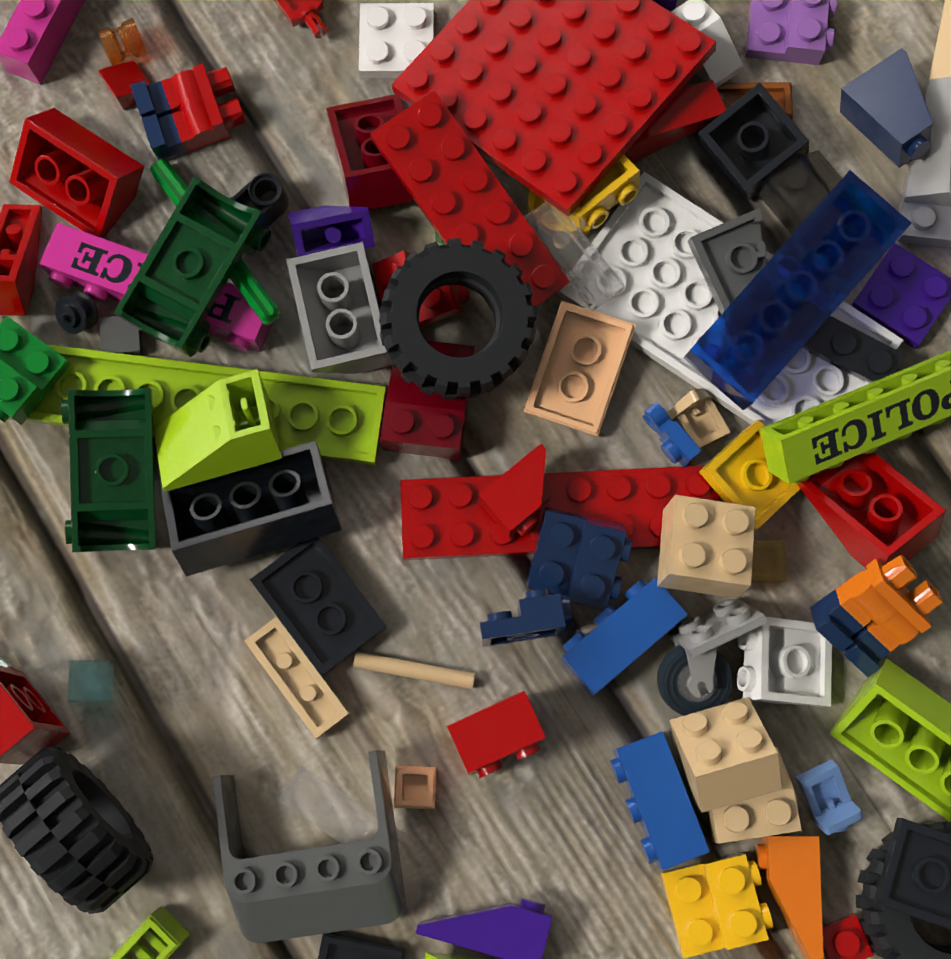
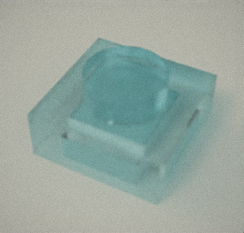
M69 660L67 701L112 702L114 661Z

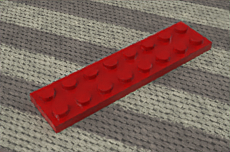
M704 466L544 473L541 511L536 516L540 520L539 523L525 535L520 536L517 532L509 538L479 503L478 496L480 492L501 475L400 480L403 560L534 554L545 507L623 524L627 531L626 537L632 539L631 550L660 548L663 509L674 495L719 501V496L699 473Z

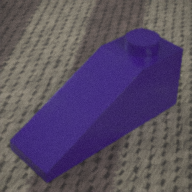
M521 898L520 905L506 903L420 921L415 934L502 959H542L552 915L544 912L545 904Z

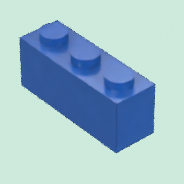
M656 577L648 584L643 579L639 580L624 593V596L628 599L627 602L617 610L612 605L607 607L593 620L597 624L593 631L587 636L582 631H579L562 646L567 653L562 656L561 661L592 697L688 615L665 588L657 587L658 579Z
M663 731L614 749L613 752L616 758L610 760V764L618 784L625 782L631 798L626 799L625 803L633 823L641 822L646 838L641 839L640 842L648 863L656 862L659 869L665 870L709 853L708 845Z

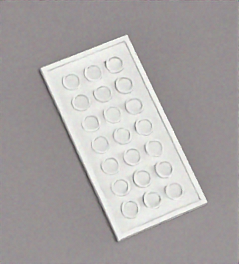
M643 172L640 176L639 192L636 197L627 205L622 206L620 204L567 276L570 283L557 292V296L570 304L636 324L630 343L632 346L695 388H705L713 400L749 424L759 419L764 426H768L870 384L809 353L808 350L779 337L799 300L896 350L903 341V339L766 251L767 280L771 286L776 329L736 347L687 242L690 237L723 224V222L646 172Z

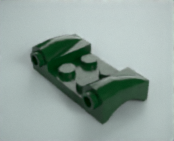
M194 177L114 313L125 322L189 357L194 356L197 352H204L212 338V333L209 331L210 323L206 320V317L242 255L245 253L251 256L256 251H263L271 237V231L268 230V220L261 211L226 197L202 180Z
M152 389L68 390V400H62L63 424H69L71 520L65 521L66 544H72V552L157 549Z

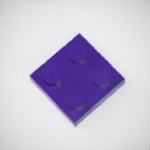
M894 243L851 306L903 339V342L910 347L916 349L951 299V278Z

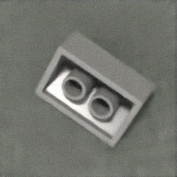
M363 242L286 259L311 371L357 374L391 366L387 358L388 353L385 346H382L380 338V312Z

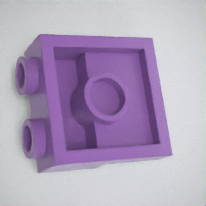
M751 0L745 57L819 65L824 52H830L833 45L834 29L827 28L828 18L834 17L837 0Z

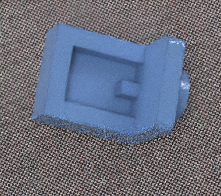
M832 759L795 776L810 818L826 835L842 832L853 823L863 819L861 809L850 798L839 766Z

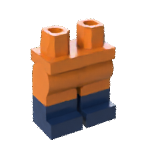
M902 555L884 566L875 558L866 565L867 570L857 573L810 607L816 630L840 652L843 651L844 656L867 677H870L881 668L879 661L896 647L911 641L919 631L924 633L932 627L928 615L943 603L938 589L927 580L912 591L906 588L908 584L918 578V575L911 563Z

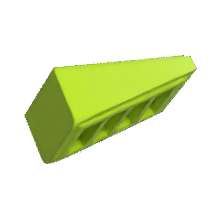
M160 906L147 917L110 959H133L128 954L130 950L139 959H169L190 936V933L164 907ZM143 937L160 953L158 957L141 941Z

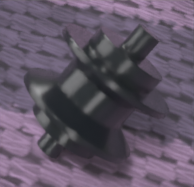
M74 292L70 296L61 297L56 302L55 316L59 325L66 332L78 334L84 329H90L95 326L98 320V309L94 300L88 294Z

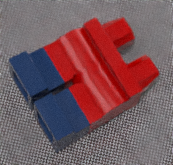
M202 63L193 66V70L181 71L171 78L147 85L144 80L130 85L140 116L142 117L141 120L150 147L158 160L166 159L170 161L210 146L218 140L223 142L231 139L228 130L246 122L238 98L222 104L218 102L217 97L236 91L227 67L207 72Z

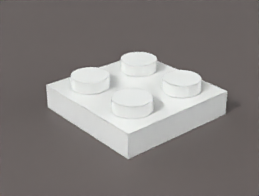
M360 3V78H398L434 39V3Z

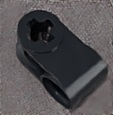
M270 173L258 174L230 198L240 204L261 211L268 220L269 226L285 213L289 204L288 196L279 178ZM268 191L277 192L272 200L261 201L264 193Z

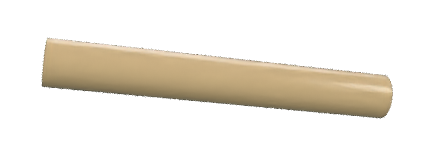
M356 652L353 665L354 668L472 690L476 674L363 652Z

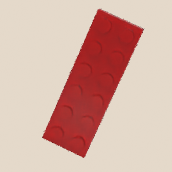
M432 90L370 133L371 140L445 244H447L448 239L461 238V244L471 245L472 241L476 240L485 243L483 249L493 253L497 248L506 254L504 261L510 266L516 263L523 272L520 277L523 283H530L534 293L531 303L534 306H539L570 283L435 90Z

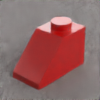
M542 444L538 445L478 494L479 503L509 538L517 532L520 536L525 535L540 521L536 516L541 511L546 448Z

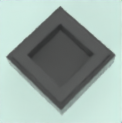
M119 316L99 318L101 351L143 355L142 330L125 322Z

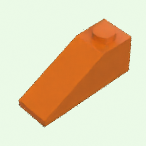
M771 835L761 837V844L755 845V862L758 869L762 870V878L803 959H824L819 836Z

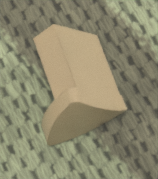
M705 388L694 389L687 393L668 413L670 419L677 421L701 450L730 434L728 426L712 401V396Z

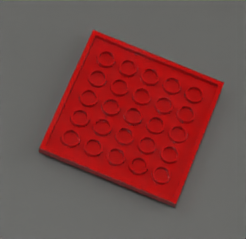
M469 0L391 86L393 92L410 105L432 90H435L480 155L569 217L716 51V41L653 0Z

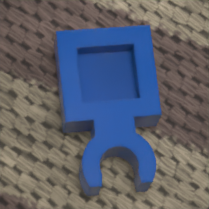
M655 402L644 411L645 415L642 418L650 428L658 433L660 436L659 440L663 443L660 446L661 450L672 463L676 464L679 462L682 467L689 466L698 458L702 450L677 421L673 422L665 409L658 402Z

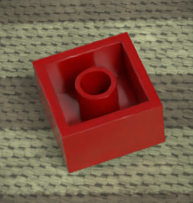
M525 690L447 726L467 773L470 775L477 771L480 779L502 769L503 767L500 763L502 759L514 754L517 761H520L539 752L541 748L538 743L546 738Z

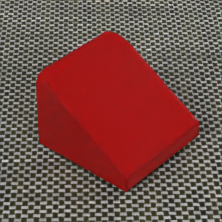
M134 60L105 67L98 71L104 84L123 110L136 103L131 84L144 80L147 85L150 84Z

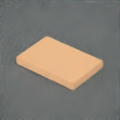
M561 301L523 412L599 437L636 324Z

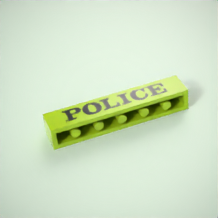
M951 350L760 428L768 472L788 484L801 483L809 479L812 474L824 469L839 467L845 460L860 454L872 453L878 449V446L893 440L905 439L911 436L912 432L923 427L941 424L945 421V418L951 416Z

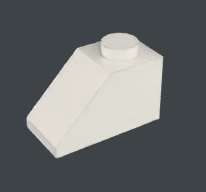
M688 0L671 11V13L716 41V51L696 72L705 82L713 79L717 88L743 71V63L721 17L704 0Z

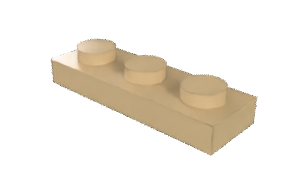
M277 616L244 640L316 739H319L350 715Z

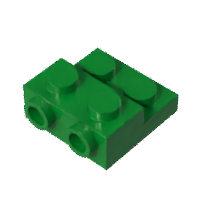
M8 316L0 323V420L5 423L11 417L22 425L70 367L71 363Z

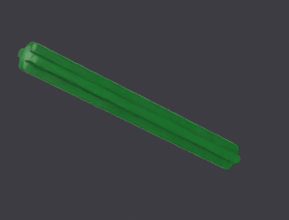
M159 159L157 163H153L150 166V172L177 207L188 187L166 159ZM241 258L232 272L230 280L263 324L270 325L281 317V311Z

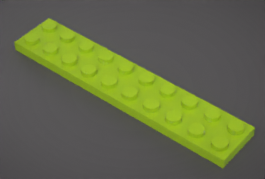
M48 345L67 359L71 365L25 422L69 427V424H63L62 400H68V390L151 388L154 428L216 381L251 370ZM259 371L270 399L281 451L316 441L322 459L376 466L387 394L386 386Z

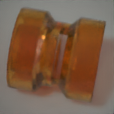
M133 18L123 21L118 28L112 29L107 27L98 30L101 42L112 66L124 63L125 58L133 55L138 58L148 54ZM118 35H120L122 43L125 47V51H123L121 47V44L117 37Z

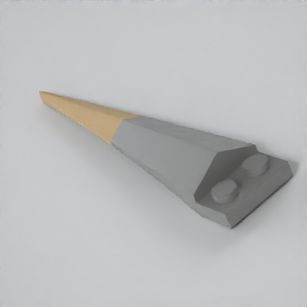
M945 0L924 99L933 122L930 148L921 158L910 161L899 207L898 242L951 248V0Z

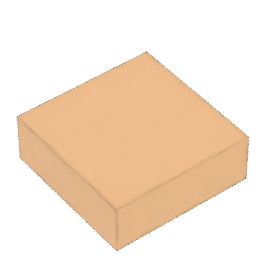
M395 766L393 808L435 809L437 767Z

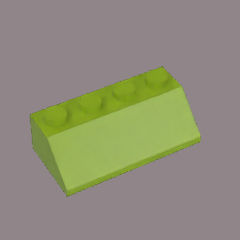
M886 658L880 664L881 668L862 684L831 729L830 735L951 822V704Z

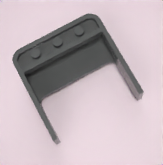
M368 751L378 820V831L374 837L367 840L244 859L234 775L212 776L224 884L240 931L246 939L254 943H265L384 925L393 922L401 916L405 909L406 897L385 751Z

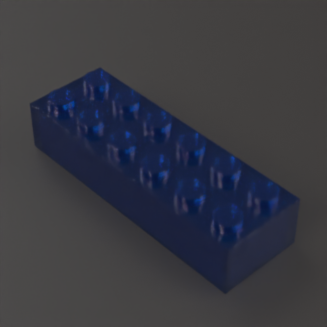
M849 170L695 343L683 359L738 407L745 410L761 395L912 222Z

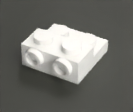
M766 617L768 623L737 637L739 648L744 650V666L738 670L736 676L737 687L740 691H743V698L749 697L751 702L831 707L832 644L816 630L813 622Z

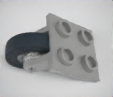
M728 599L716 604L713 607L714 611L702 617L691 616L680 621L677 624V629L668 632L670 640L675 643V648L663 658L657 673V685L664 702L672 710L684 716L724 704L731 692L732 673L727 660L717 651V647L768 623L763 613L740 599Z

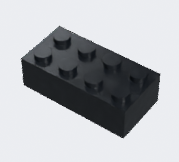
M316 441L282 450V459L167 492H164L161 486L171 549L186 577L342 530L327 470Z

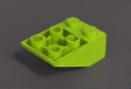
M258 369L216 381L153 428L164 492L282 459L270 399Z

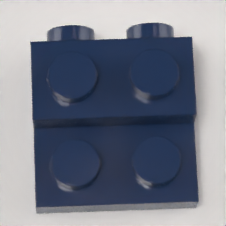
M545 507L527 579V587L533 589L549 588L551 593L568 595L569 601L606 609L609 599H618L622 577L616 576L619 561L627 562L629 558L632 539L626 537L627 531L623 524Z
M549 588L525 592L526 597L519 599L518 617H512V611H502L488 614V620L480 622L482 646L488 647L562 635L566 624H570L569 620L572 619L568 595H561L560 593L551 595Z

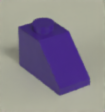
M324 205L288 213L297 257L363 242L364 249L375 247L368 207Z

